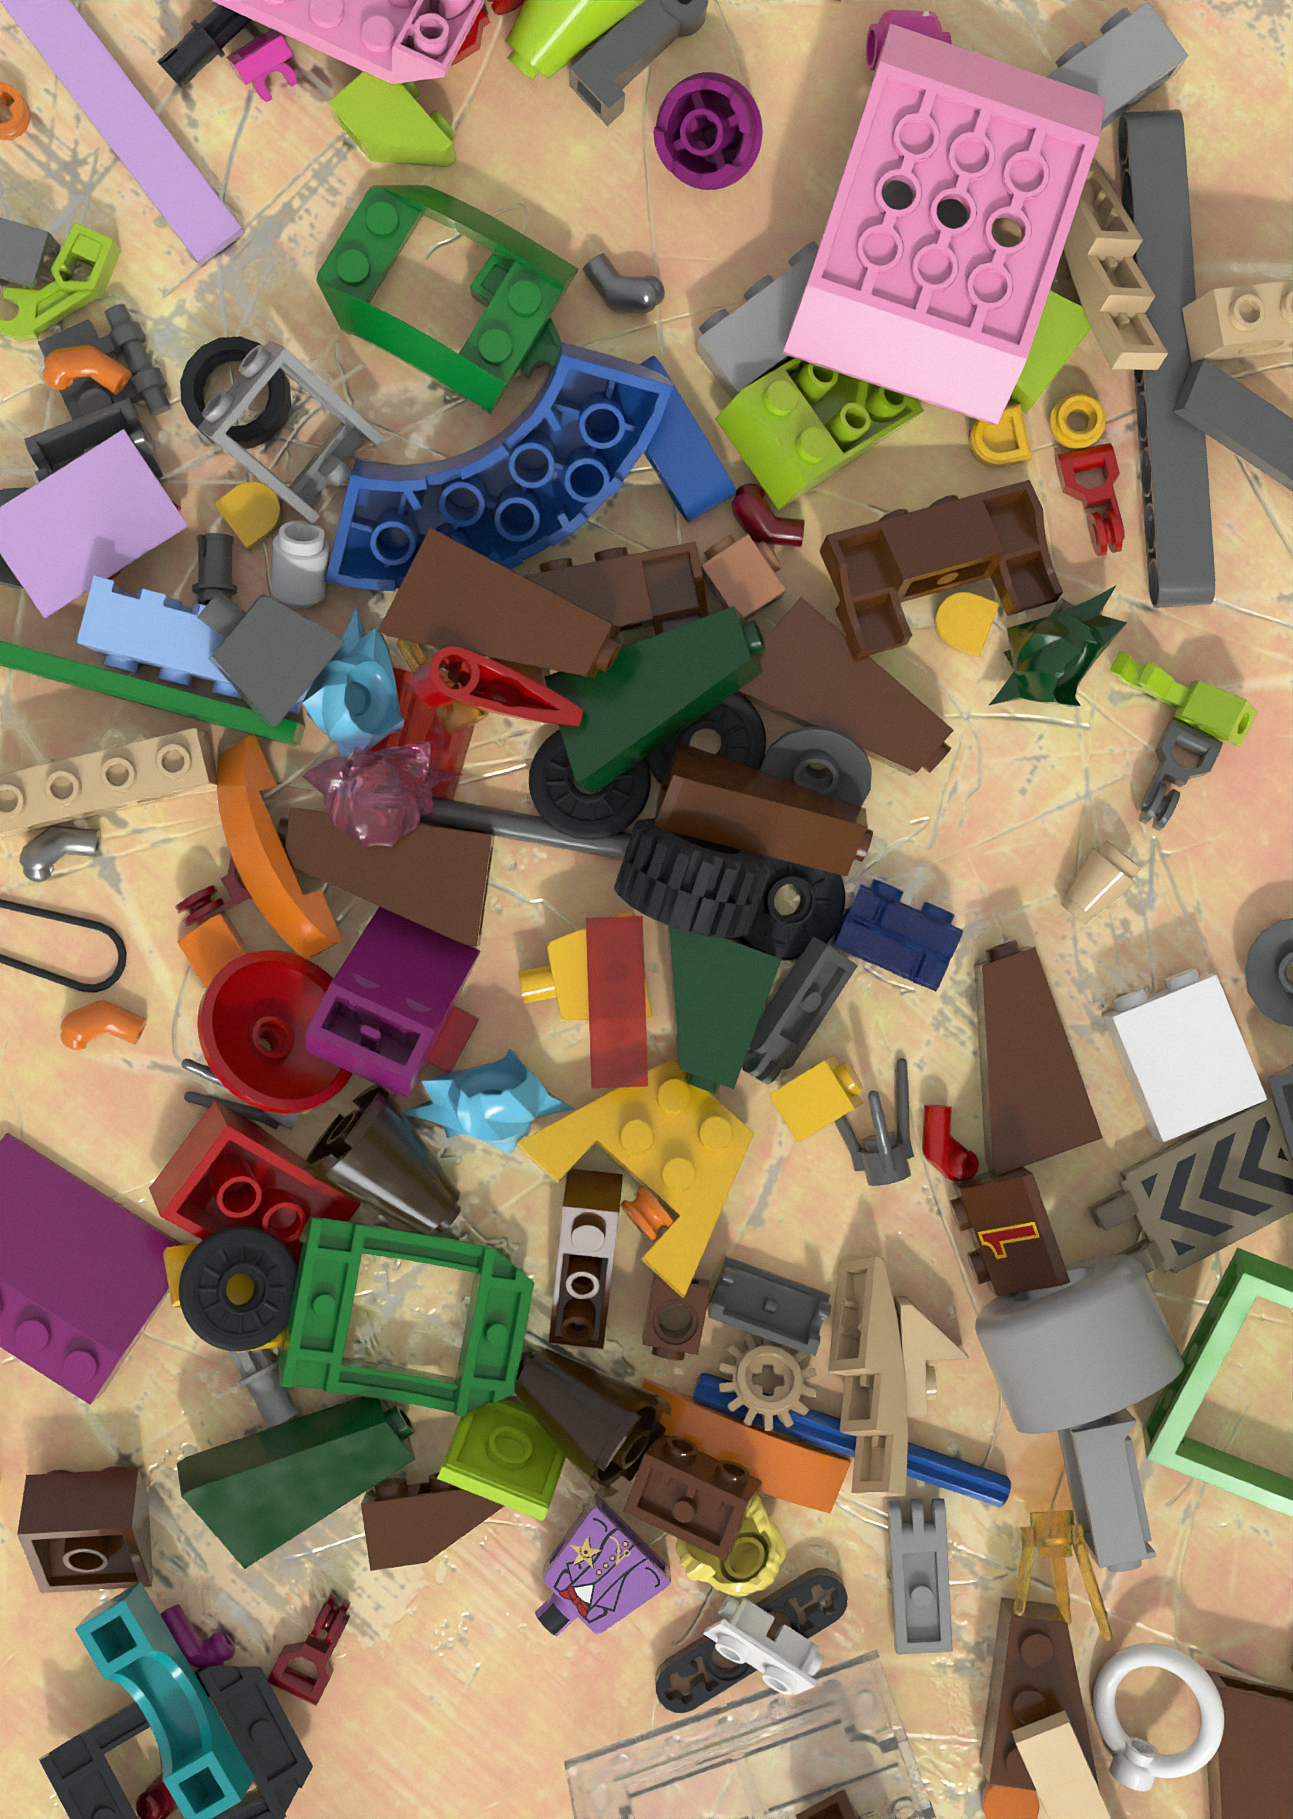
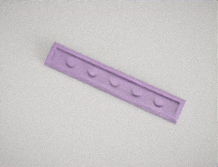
M0 0L200 266L245 233L70 0Z

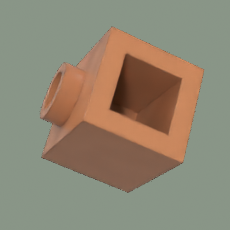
M749 534L738 541H735L732 535H728L703 553L708 560L701 565L703 578L724 610L735 606L743 617L749 620L783 597L786 589L775 574V572L781 569L780 564L764 541L755 545Z

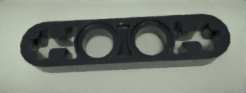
M815 1568L794 1579L755 1605L767 1613L775 1611L785 1614L790 1620V1628L808 1639L836 1622L844 1614L848 1596L842 1579L834 1571L827 1568ZM820 1584L824 1590L834 1587L835 1590L830 1594L833 1604L827 1608H824L819 1602L804 1609L805 1618L808 1621L801 1625L795 1608L788 1601L796 1597L800 1608L813 1599L811 1591L813 1586ZM704 1635L667 1658L659 1666L655 1682L656 1694L659 1702L667 1710L674 1713H686L709 1701L754 1673L757 1669L747 1662L739 1663L730 1669L717 1666L711 1657L716 1642ZM702 1656L706 1672L714 1680L707 1683L702 1672L689 1682V1694L683 1696L678 1689L669 1692L668 1689L671 1687L670 1675L677 1672L683 1679L691 1676L698 1671V1665L694 1659Z

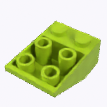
M794 358L743 388L715 420L777 509L780 510L820 485L919 416L924 410L913 397Z

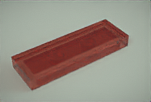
M643 916L586 918L591 1088L648 1087Z

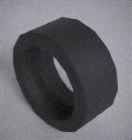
M241 336L220 337L201 346L187 361L180 380L181 403L190 422L197 429L205 419L202 416L203 409L206 406L203 389L208 376L216 367L226 362L243 361L253 348L261 345L260 343ZM280 368L267 382L269 399L265 410L260 416L246 425L231 426L226 432L244 449L254 448L271 440L285 424L291 407L290 383ZM201 432V433H202L205 437H207L212 443H215V442H213L208 436H206L203 432Z

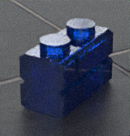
M873 879L870 888L862 884L856 885L830 946L936 992L963 934L962 929L951 925L955 915L928 902H924L921 910L900 902L904 894L903 891L876 879Z

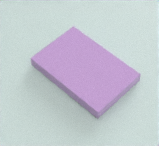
M123 429L0 507V555L45 619L89 591L93 575L108 579L187 528L188 525Z

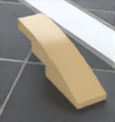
M1091 164L1064 245L1071 277L1089 325L1111 369L1158 370L1168 352L1145 314L1156 296L1133 259L1143 239L1099 165Z
M876 1256L840 1261L828 1372L845 1376L840 1432L857 1436L851 1493L866 1497L906 1496L908 1451L906 1377L898 1318L885 1261L883 1258Z

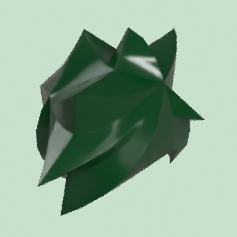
M1116 585L1076 606L1061 598L1049 617L1007 628L1010 650L1003 653L1014 671L989 705L1024 699L1045 704L1065 705L1067 707L1081 706L1075 697L1078 685L1102 652L1127 624V622L1102 615L1103 609Z

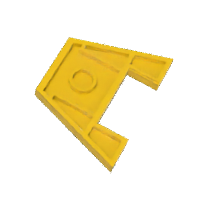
M670 1059L517 1143V1148L551 1179L559 1183L590 1148L597 1144L678 1218L641 1260L684 1298L754 1132L708 1091L686 1083L685 1076L687 1072L680 1070L678 1064Z

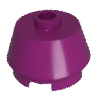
M702 72L683 79L666 95L659 109L653 134L660 160L676 178L697 189L717 190L736 183L751 169L761 148L763 129L758 106L752 95L741 83L721 73Z

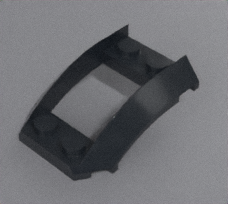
M205 1666L194 1671L198 1681L255 1777L253 1780L256 1786L255 1789L247 1792L241 1802L212 1819L286 1818L285 1813L299 1787L302 1789L313 1765L263 1670L259 1666ZM136 1702L113 1713L38 1759L69 1819H138L104 1755L150 1727L145 1715Z

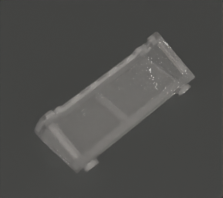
M877 1650L818 1670L814 1676H811L818 1681L816 1686L797 1695L794 1693L791 1695L783 1694L770 1687L564 1761L574 1819H797L796 1814L842 1789L846 1790L862 1819L875 1814L878 1819H937Z

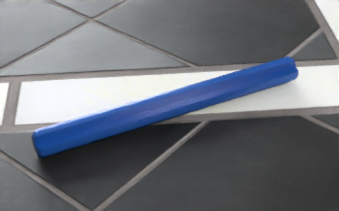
M701 1373L694 1388L693 1400L698 1404L744 1420L749 1409L747 1406L743 1405L733 1412H730L727 1408V1405L738 1397L736 1392L719 1391V1384L732 1381L708 1373ZM763 1392V1395L772 1396L770 1394ZM790 1409L788 1412L794 1424L786 1428L777 1415L773 1416V1430L855 1458L857 1436L840 1432V1418L810 1409L803 1416ZM757 1413L752 1423L764 1426L762 1414ZM908 1442L906 1476L997 1507L1005 1505L1011 1490V1481L1006 1475Z

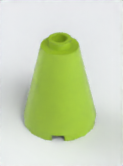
M524 0L505 41L513 48L507 59L532 81L539 72L549 79L646 0Z

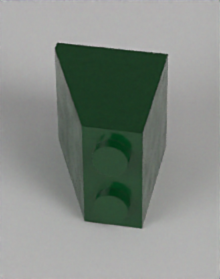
M669 926L667 930L679 1069L687 1072L685 1076L686 1083L708 1092L718 1094L721 1085L734 1089L782 959L725 938L699 935Z

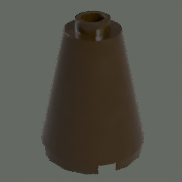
M377 1084L371 1085L352 1100L359 1107L358 1110H353L345 1118L339 1114L327 1127L308 1154L306 1161L310 1165L304 1167L309 1175L320 1182L422 1234H428L434 1229L441 1233L454 1222L461 1211V1206L457 1204L461 1192L389 1092Z
M544 1349L537 1354L535 1352L529 1353L522 1359L519 1365L515 1394L592 1490L602 1497L613 1496L619 1492L611 1486L617 1479L623 1476L628 1481H631L636 1477L644 1453L660 1435H664L666 1432V1428L658 1422L662 1412L671 1416L672 1408L669 1402L657 1394L550 1349Z

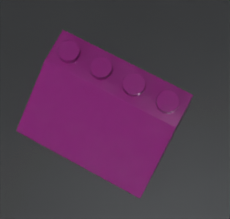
M6 1133L0 1141V1347L91 1405L105 1392L169 1293L163 1252L166 1247L182 1244L10 1133Z

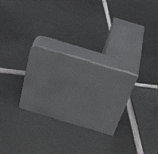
M0 218V286L4 287L5 280L28 287H35L45 254L57 256L60 244L48 231Z

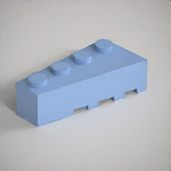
M93 575L77 643L105 655L104 666L136 673L138 664L160 669L157 679L190 687L192 679L197 678L213 682L212 693L245 701L208 659L222 642L223 638L197 618L206 605L193 604L192 608L182 606L183 602L143 588L142 591L138 590L137 594L126 592L116 586L113 580ZM318 676L290 709V713L299 714L301 705H304L303 701L307 692Z

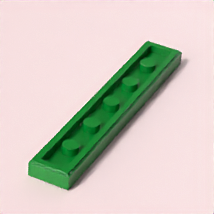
M0 641V666L247 734H255L258 737L296 747L301 744L305 726L298 722L283 718L277 727L270 728L254 710Z

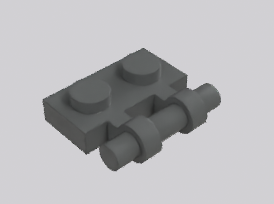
M125 304L112 306L105 311L112 331L109 335L100 339L94 325L88 319L38 341L44 358L54 349L88 344L96 347L110 358L123 354L133 377L117 395L89 376L73 379L70 387H67L65 390H59L72 420L127 398H130L132 403L144 399L152 416L161 414L171 408L163 390L167 386L160 368L153 367L143 345L146 341V336L140 323L132 321Z

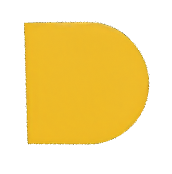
M1021 404L1006 406L996 426L977 419L969 434L970 450L974 457L983 465L1000 468L1028 462L1032 459Z
M252 481L239 484L213 503L249 551L272 535L282 520L283 511L279 498L260 482Z
M970 592L952 594L939 605L935 612L934 628L936 634L947 646L979 657L1000 603Z

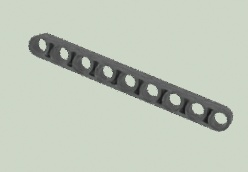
M1179 109L1122 113L1118 126L1122 205L1143 239L1133 259L1156 296L1145 314L1168 352L1158 370H1134L1149 594L1153 608L1210 605L1215 596V566L1206 436L1204 432L1173 412L1192 365L1182 308L1196 300L1183 116Z

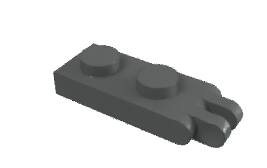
M813 936L761 1016L742 1066L743 1071L754 1076L764 1084H770L775 1081L782 1069L791 1068L858 965Z

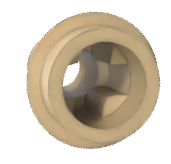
M1106 840L1098 851L1092 848L1061 905L1074 917L1087 925L1093 917H1096L1136 884L1133 878L1141 868Z

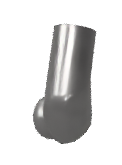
M605 253L591 259L582 269L605 304L615 312L648 313L654 310L656 305L662 303L665 297L664 286L657 277L647 275L644 278L620 276Z
M62 826L48 827L23 847L19 860L23 866V874L31 881L42 882L51 877V873L54 870L53 864L65 854L98 857L101 846L100 830Z

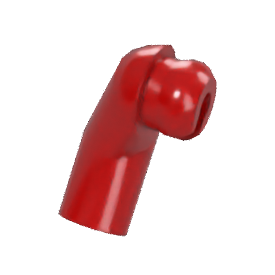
M924 1105L922 1136L924 1158L949 1180L957 1182L973 1178L978 1171L979 1160L974 1152L968 1151L950 1135L952 1106Z

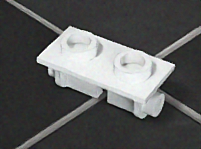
M728 1595L718 1612L725 1620L721 1619L703 1632L704 1635L716 1642V1650L733 1662L740 1664L747 1662L762 1672L763 1681L780 1693L787 1695L794 1693L797 1695L815 1687L818 1681L811 1676L816 1674L824 1660V1656L817 1652L818 1645L785 1624L780 1626L774 1640H771L766 1635L775 1617L750 1602L744 1596L736 1599L732 1595Z

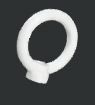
M1140 1643L1118 1651L1101 1668L1094 1685L1093 1711L1103 1739L1115 1753L1109 1771L1118 1782L1137 1791H1148L1151 1789L1156 1777H1182L1199 1770L1212 1759L1223 1736L1224 1709L1216 1685L1198 1662L1184 1652L1167 1645ZM1144 1666L1161 1667L1178 1675L1192 1689L1200 1706L1201 1728L1196 1740L1190 1747L1176 1754H1159L1157 1749L1149 1742L1127 1735L1116 1713L1115 1696L1119 1683L1132 1670Z

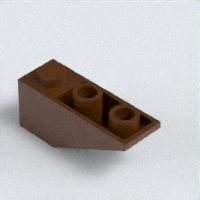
M571 1169L567 1173L548 1343L598 1349L604 1348L623 1174Z
M439 1472L431 1474L429 1482L407 1485L406 1478L383 1480L373 1486L374 1490L366 1491L361 1502L370 1571L427 1563L502 1509L504 1505L437 1479Z

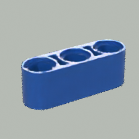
M654 355L639 364L662 374L672 382L664 367ZM673 384V389L661 422L644 454L680 514L689 523L736 495V490L728 473Z

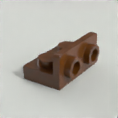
M660 1435L644 1453L623 1512L726 1561L733 1551L749 1506L758 1494L762 1481L751 1476L744 1466L729 1460L719 1461L698 1451V1447L685 1438Z

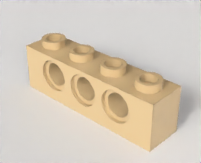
M1293 280L1213 289L1182 308L1191 363L1202 359L1216 361L1293 351Z
M192 728L0 774V837L15 836L217 787V770L208 733L198 728Z

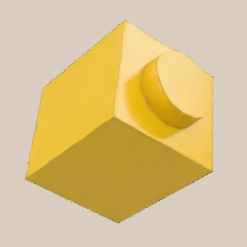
M835 1055L769 1094L797 1143L864 1103L858 1094L863 1091V1086L856 1072L846 1061L840 1064Z

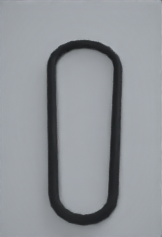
M0 899V908L95 929L107 934L116 945L118 964L113 974L105 981L97 984H83L1 954L0 963L81 992L96 993L108 989L121 977L126 967L127 952L123 940L113 928L101 922Z

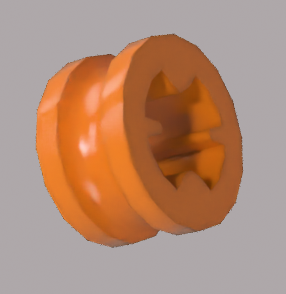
M0 82V100L6 106L9 105L10 100L14 101L9 107L13 117L5 123L0 119V140H14L21 136L28 128L31 119L30 108L16 88L10 84Z
M641 1186L636 1190L637 1198L634 1201L624 1200L620 1206L636 1228L653 1243L658 1239L657 1231L662 1227L669 1229L673 1221L650 1192Z

